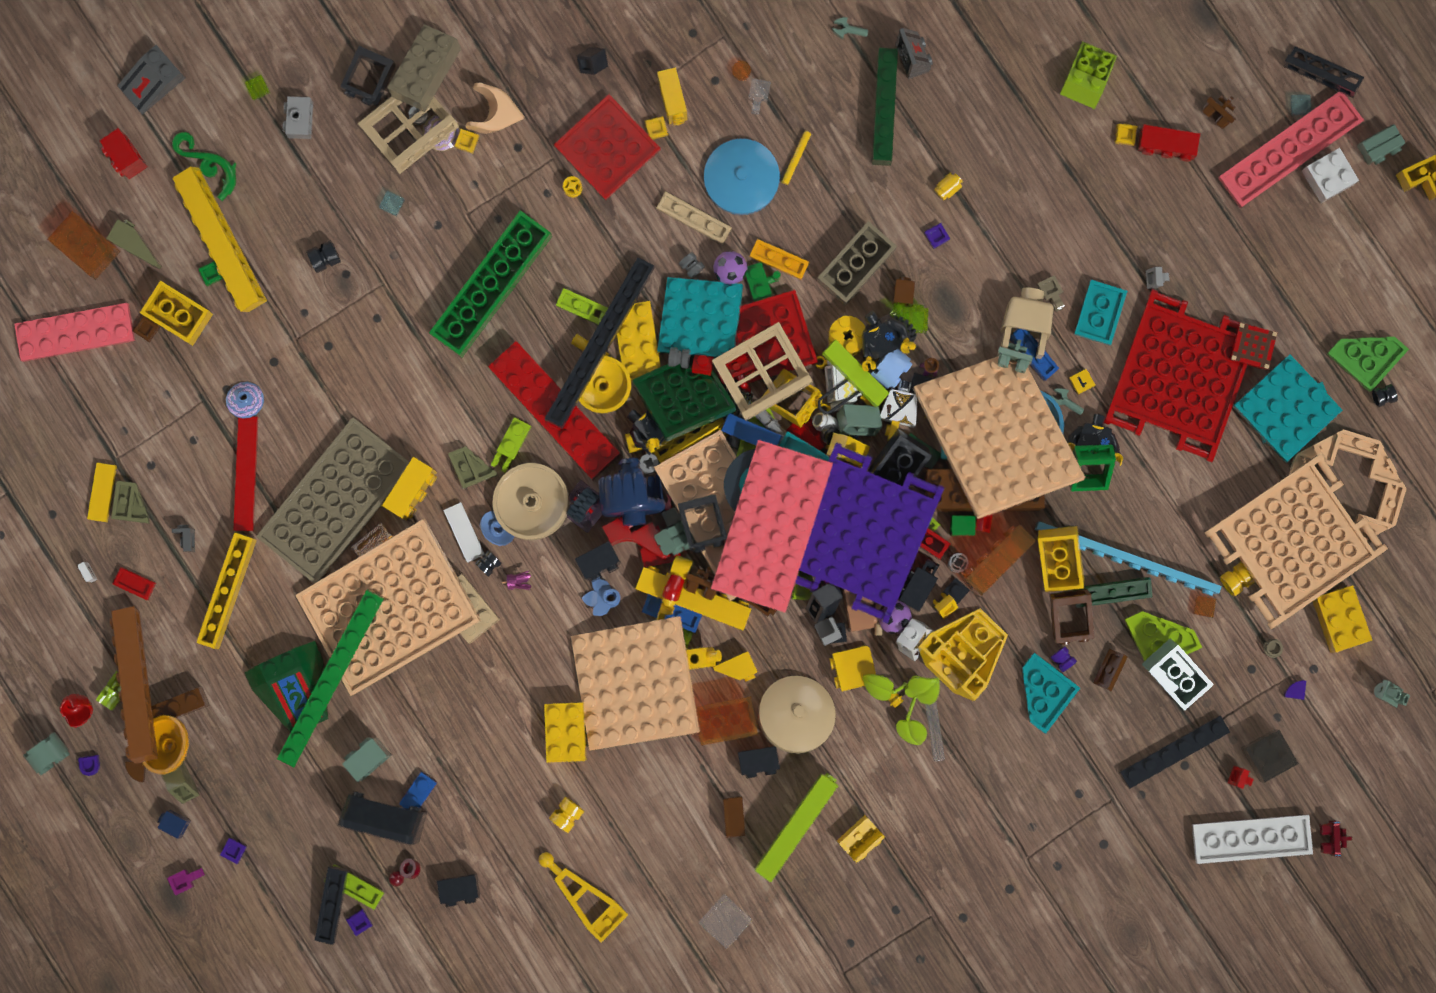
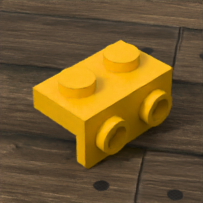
M864 815L837 842L857 863L864 859L867 853L874 847L878 846L885 836Z

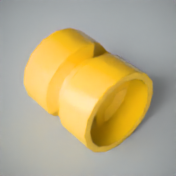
M1242 561L1233 567L1232 572L1227 571L1219 577L1225 589L1233 597L1241 593L1243 587L1248 588L1255 583V580Z
M565 796L559 804L560 809H555L549 819L563 831L569 833L575 825L574 820H579L585 811Z

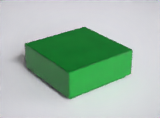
M215 261L198 268L207 287L224 279L218 273Z

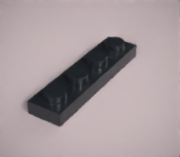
M332 865L328 866L314 941L330 945L335 944L349 869Z

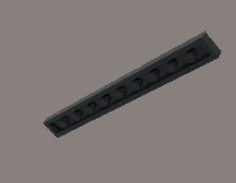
M637 257L547 413L545 421L563 429L654 271L655 266Z

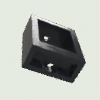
M358 46L340 87L345 96L352 99L357 97L368 106L372 104L378 106L396 65L393 60ZM361 59L384 68L373 95L349 86Z
M716 494L678 504L690 551L694 550L695 553L705 551V547L713 545V548L725 545L724 542L727 540V535ZM713 506L721 537L693 544L685 513Z

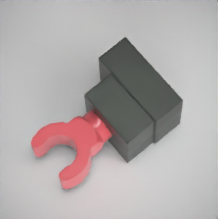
M667 494L666 511L661 514L667 527L681 522L682 519L680 513H677L675 507H672L671 497Z

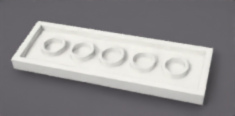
M1309 815L1192 824L1196 864L1313 854Z

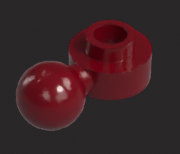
M413 859L404 860L400 866V872L394 871L389 875L390 884L398 887L403 884L404 878L415 879L420 873L419 862Z

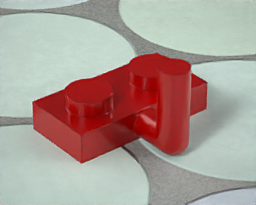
M748 352L725 364L733 379L738 381L744 379L745 375L758 370ZM720 376L721 382H722L723 385H724L725 383H724L722 377ZM747 382L740 385L745 394L751 393V388Z

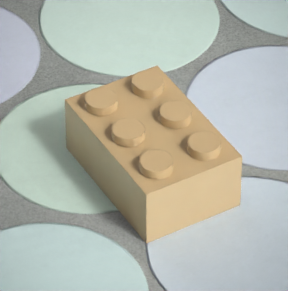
M461 574L458 579L481 619L480 622L460 633L471 644L496 624L500 618L466 576Z

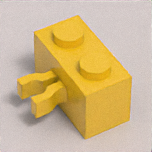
M833 433L830 445H826L828 456H831L836 442L842 444V447L864 456L868 455L870 446L837 433ZM838 454L836 458L855 467L862 468L863 466L862 463Z

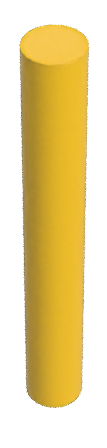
M804 131L781 183L789 184L811 136L810 132Z

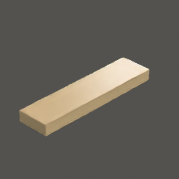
M666 191L656 207L657 210L723 245L732 227Z

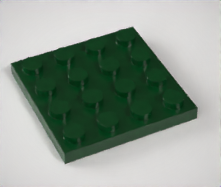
M690 356L688 368H682L680 364L675 367L667 364L632 380L635 389L667 442L736 411L734 403L713 369L711 375L692 373L694 356Z

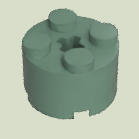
M53 732L49 737L26 752L23 757L33 770L41 776L55 766L53 762L59 763L69 756L70 753L57 733Z

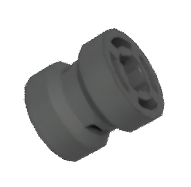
M693 252L689 253L679 262L680 267L687 271V275L691 279L705 268L702 262H698L697 256Z
M671 347L669 366L675 367L680 364L682 368H688L691 350L684 349L681 352L678 348Z

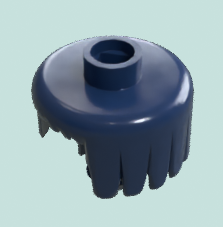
M638 458L621 459L619 462L621 470H619V473L614 474L613 481L611 475H607L606 478L603 476L598 481L601 513L607 517H622L623 526L646 524L645 515L660 513L665 509L666 505L663 499L660 477L658 475L655 478L653 476L648 477L647 486L642 469L638 466V464H641Z

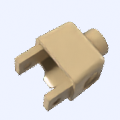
M1026 287L1022 288L1020 297H1012L1010 299L1000 330L1003 333L1001 347L1008 349L1010 334L1017 328L1028 330L1035 339L1039 340L1035 358L1042 359L1046 341L1051 335L1054 310L1052 304L1043 302L1044 291Z

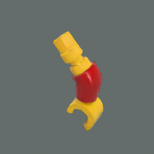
M676 556L671 567V576L662 591L663 603H661L657 620L665 619L666 615L673 614L675 608L673 605L680 598L684 580H686L693 563L692 560Z

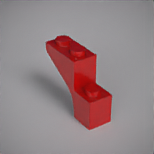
M622 517L603 526L612 546L621 542H634L663 561L670 559L669 554H663L660 545L657 544L654 538L661 530L658 525L654 527L652 522L632 533L633 527L623 526Z

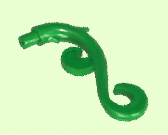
M178 133L172 141L173 150L184 157L204 159L200 164V170L203 175L209 178L216 176L218 167H210L211 163L218 164L224 170L226 180L222 179V191L217 196L223 202L228 195L232 194L235 188L236 163L234 162L231 165L225 158L209 152H185L181 150L179 145L182 141L189 143L190 150L194 148L195 141L190 133Z

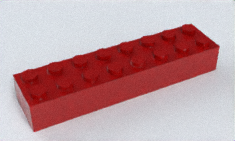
M517 341L488 366L494 375L592 481L621 455L577 406H575L563 429L545 421V417L561 389Z

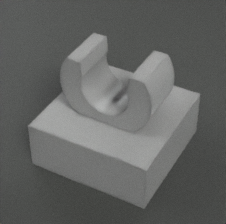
M1153 267L1146 270L1147 289L1161 287L1164 281H1169V273H1162V267Z

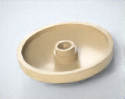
M537 463L521 464L510 469L499 480L493 495V510L499 524L509 534L524 540H538L553 534L565 521L570 505L569 492L560 475L551 468Z
M789 676L776 681L766 690L759 703L758 720L763 734L774 746L786 752L805 753L818 748L830 736L835 724L836 714L831 696L822 685L807 677Z

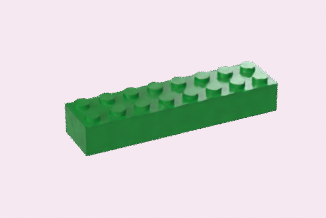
M520 210L430 330L429 334L463 358L552 238L551 232Z

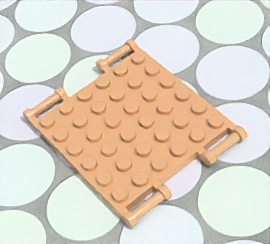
M1322 453L1204 532L1207 538L1210 537L1223 556V561L1226 565L1239 557L1260 588L1251 594L1249 599L1251 602L1254 601L1267 620V625L1270 629L1285 621L1388 549L1385 544L1381 543L1368 524L1369 520L1367 517L1360 519L1356 523L1350 518L1333 493L1344 484L1334 475L1325 462V457ZM1315 464L1319 465L1332 484L1330 487L1315 467ZM1362 527L1376 549L1374 551L1359 531V528ZM1220 530L1235 551L1234 553H1229L1216 534L1217 531ZM1262 595L1266 596L1279 617L1276 619L1273 617L1260 598Z

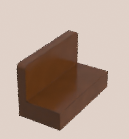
M723 798L726 838L745 836L743 798Z

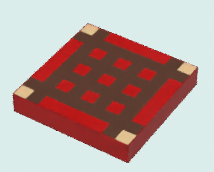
M1239 323L1230 361L1268 370L1278 332Z

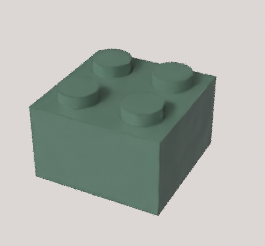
M366 738L359 744L361 748L358 751H351L344 757L346 761L342 765L357 782L363 781L392 756L378 738Z

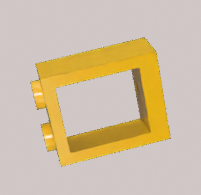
M676 67L657 72L669 125H681L687 120V109Z
M783 369L773 384L777 389L797 376ZM811 384L802 389V391L810 395V398L796 416L777 404L770 407V409L801 428L804 423L808 422L812 412L818 408V400L822 396L820 390ZM767 389L763 396L770 393L769 389Z

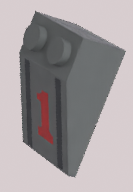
M905 28L899 29L895 45L908 79L930 72L933 62L930 54L925 52L926 43L923 36L920 37L917 31Z
M155 45L139 59L117 87L143 115L180 84L185 77L161 49Z

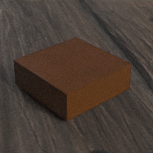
M143 316L133 332L150 343L160 327Z

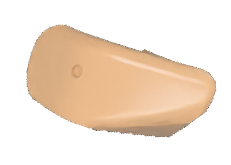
M483 83L474 84L473 89L483 94L488 101L489 114L484 122H467V129L489 134L524 119L522 112L504 91Z

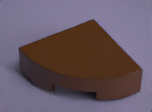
M125 762L126 770L130 777L138 782H145L146 767L144 764Z

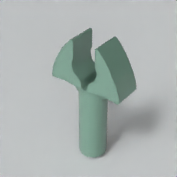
M848 17L839 18L834 21V24L843 26L841 30L832 28L833 33L841 39L847 33L864 37L868 35V29L850 26L847 23Z
M1053 390L1061 395L1062 399L1060 400L1050 395L1058 405H1065L1079 415L1083 413L1084 409L1068 399L1067 393L1069 390Z

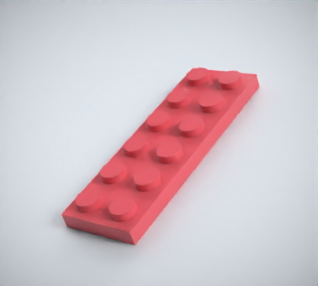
M128 303L14 324L20 361L22 362L135 341Z

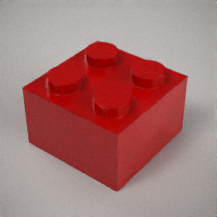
M119 128L99 140L102 144L100 149L106 157L113 161L111 163L112 167L122 177L125 175L130 180L148 168L130 139Z

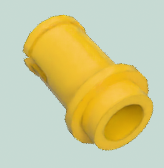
M891 693L889 699L890 706L893 705L896 708L904 701L902 699L903 696H899L898 693Z

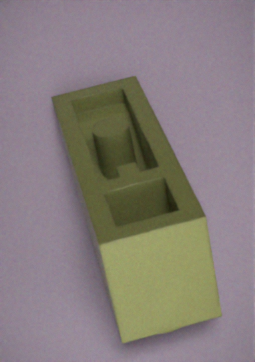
M117 219L106 239L160 270L162 266L140 233L134 229L135 225L126 219L124 222Z

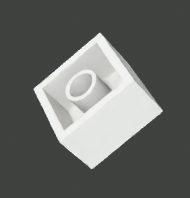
M1340 148L1302 170L1320 203L1341 193L1359 181Z

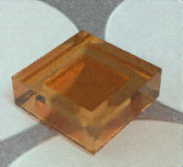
M1196 595L1193 614L1213 618L1216 599Z

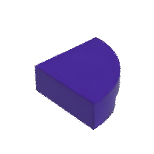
M1302 680L1291 684L1286 689L1284 697L1304 700L1306 681Z

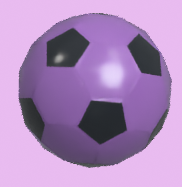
M735 251L723 252L714 262L715 276L722 283H739L746 276V260Z
M897 600L888 624L883 623L879 618L878 623L884 631L890 634H900L912 619L911 610L905 603ZM882 605L880 611L886 613L888 607Z

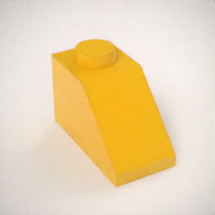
M748 651L713 667L716 672L738 680L744 679L745 682L756 678L754 674L757 673V669Z

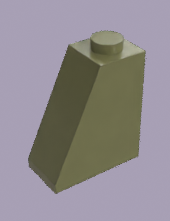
M184 760L174 771L162 774L167 791L181 804L200 796Z

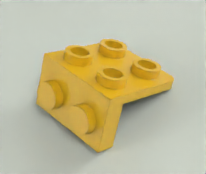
M868 646L834 653L832 658L829 659L831 669L836 671L837 677H834L836 689L840 688V692L865 686L863 682V675L865 674L876 675L871 651Z

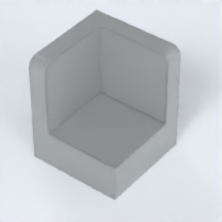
M832 616L814 626L824 646L842 638Z

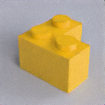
M1436 155L1396 174L1404 192L1421 184L1429 201L1436 198Z

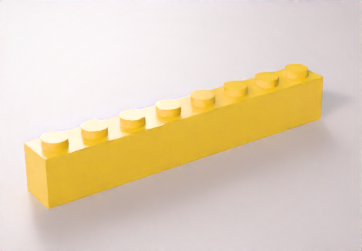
M189 167L174 176L175 189L181 194L183 204L192 216L193 224L198 227L201 233L200 238L206 243L209 249L208 253L215 261L218 273L224 278L226 289L232 294L236 308L240 312H250L265 303L267 299L200 168Z

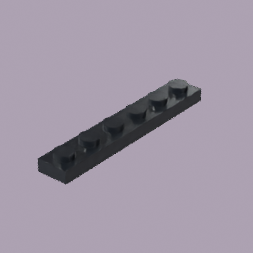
M1221 715L1119 772L1127 787L1131 789L1229 734L1230 731Z

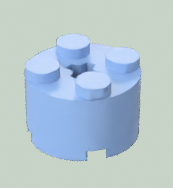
M896 349L880 357L876 362L875 372H870V374L885 388H895L901 380L899 376L903 372L906 373L912 366L911 358L899 349Z

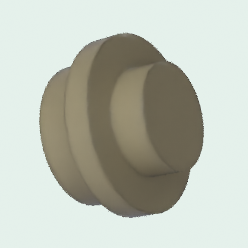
M1269 639L1265 642L1263 650L1268 657L1277 658L1283 652V645L1277 639Z

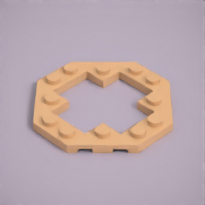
M1341 430L1294 455L1289 475L1320 453L1324 455V460L1328 466H1333L1338 449L1372 459L1373 462L1368 478L1385 483V489L1376 519L1357 514L1355 523L1367 517L1369 520L1368 524L1376 535L1396 525L1406 487L1397 475V470L1384 451L1381 441L1347 430ZM1362 527L1359 528L1366 541L1369 540Z

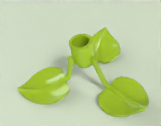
M875 674L863 675L865 687L875 699L886 701L890 699L891 693L895 694L905 689V694L912 698L906 720H899L896 724V729L899 736L906 742L913 745H921L927 737V730L920 722L916 720L910 721V716L917 698L921 703L927 705L933 704L937 700L940 691L939 678H925L914 675L908 683L904 682L902 686L893 689V682L884 676Z

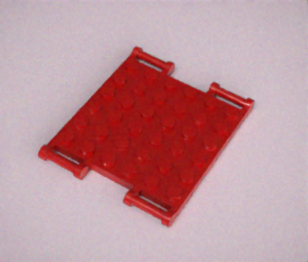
M1152 288L1104 423L1107 425L1113 424L1132 431L1137 436L1141 435L1145 423L1180 435L1176 450L1187 451L1206 458V461L1212 463L1247 367L1246 364L1230 361L1236 333L1225 330L1226 326L1238 330L1240 322L1229 319L1227 315H1223L1220 326L1216 327L1186 316L1184 313L1188 301L1174 299L1158 293V290ZM1154 300L1179 308L1178 312L1153 304ZM1118 412L1137 419L1139 422L1135 425L1113 417V414ZM1189 438L1211 446L1210 451L1185 443L1186 439Z

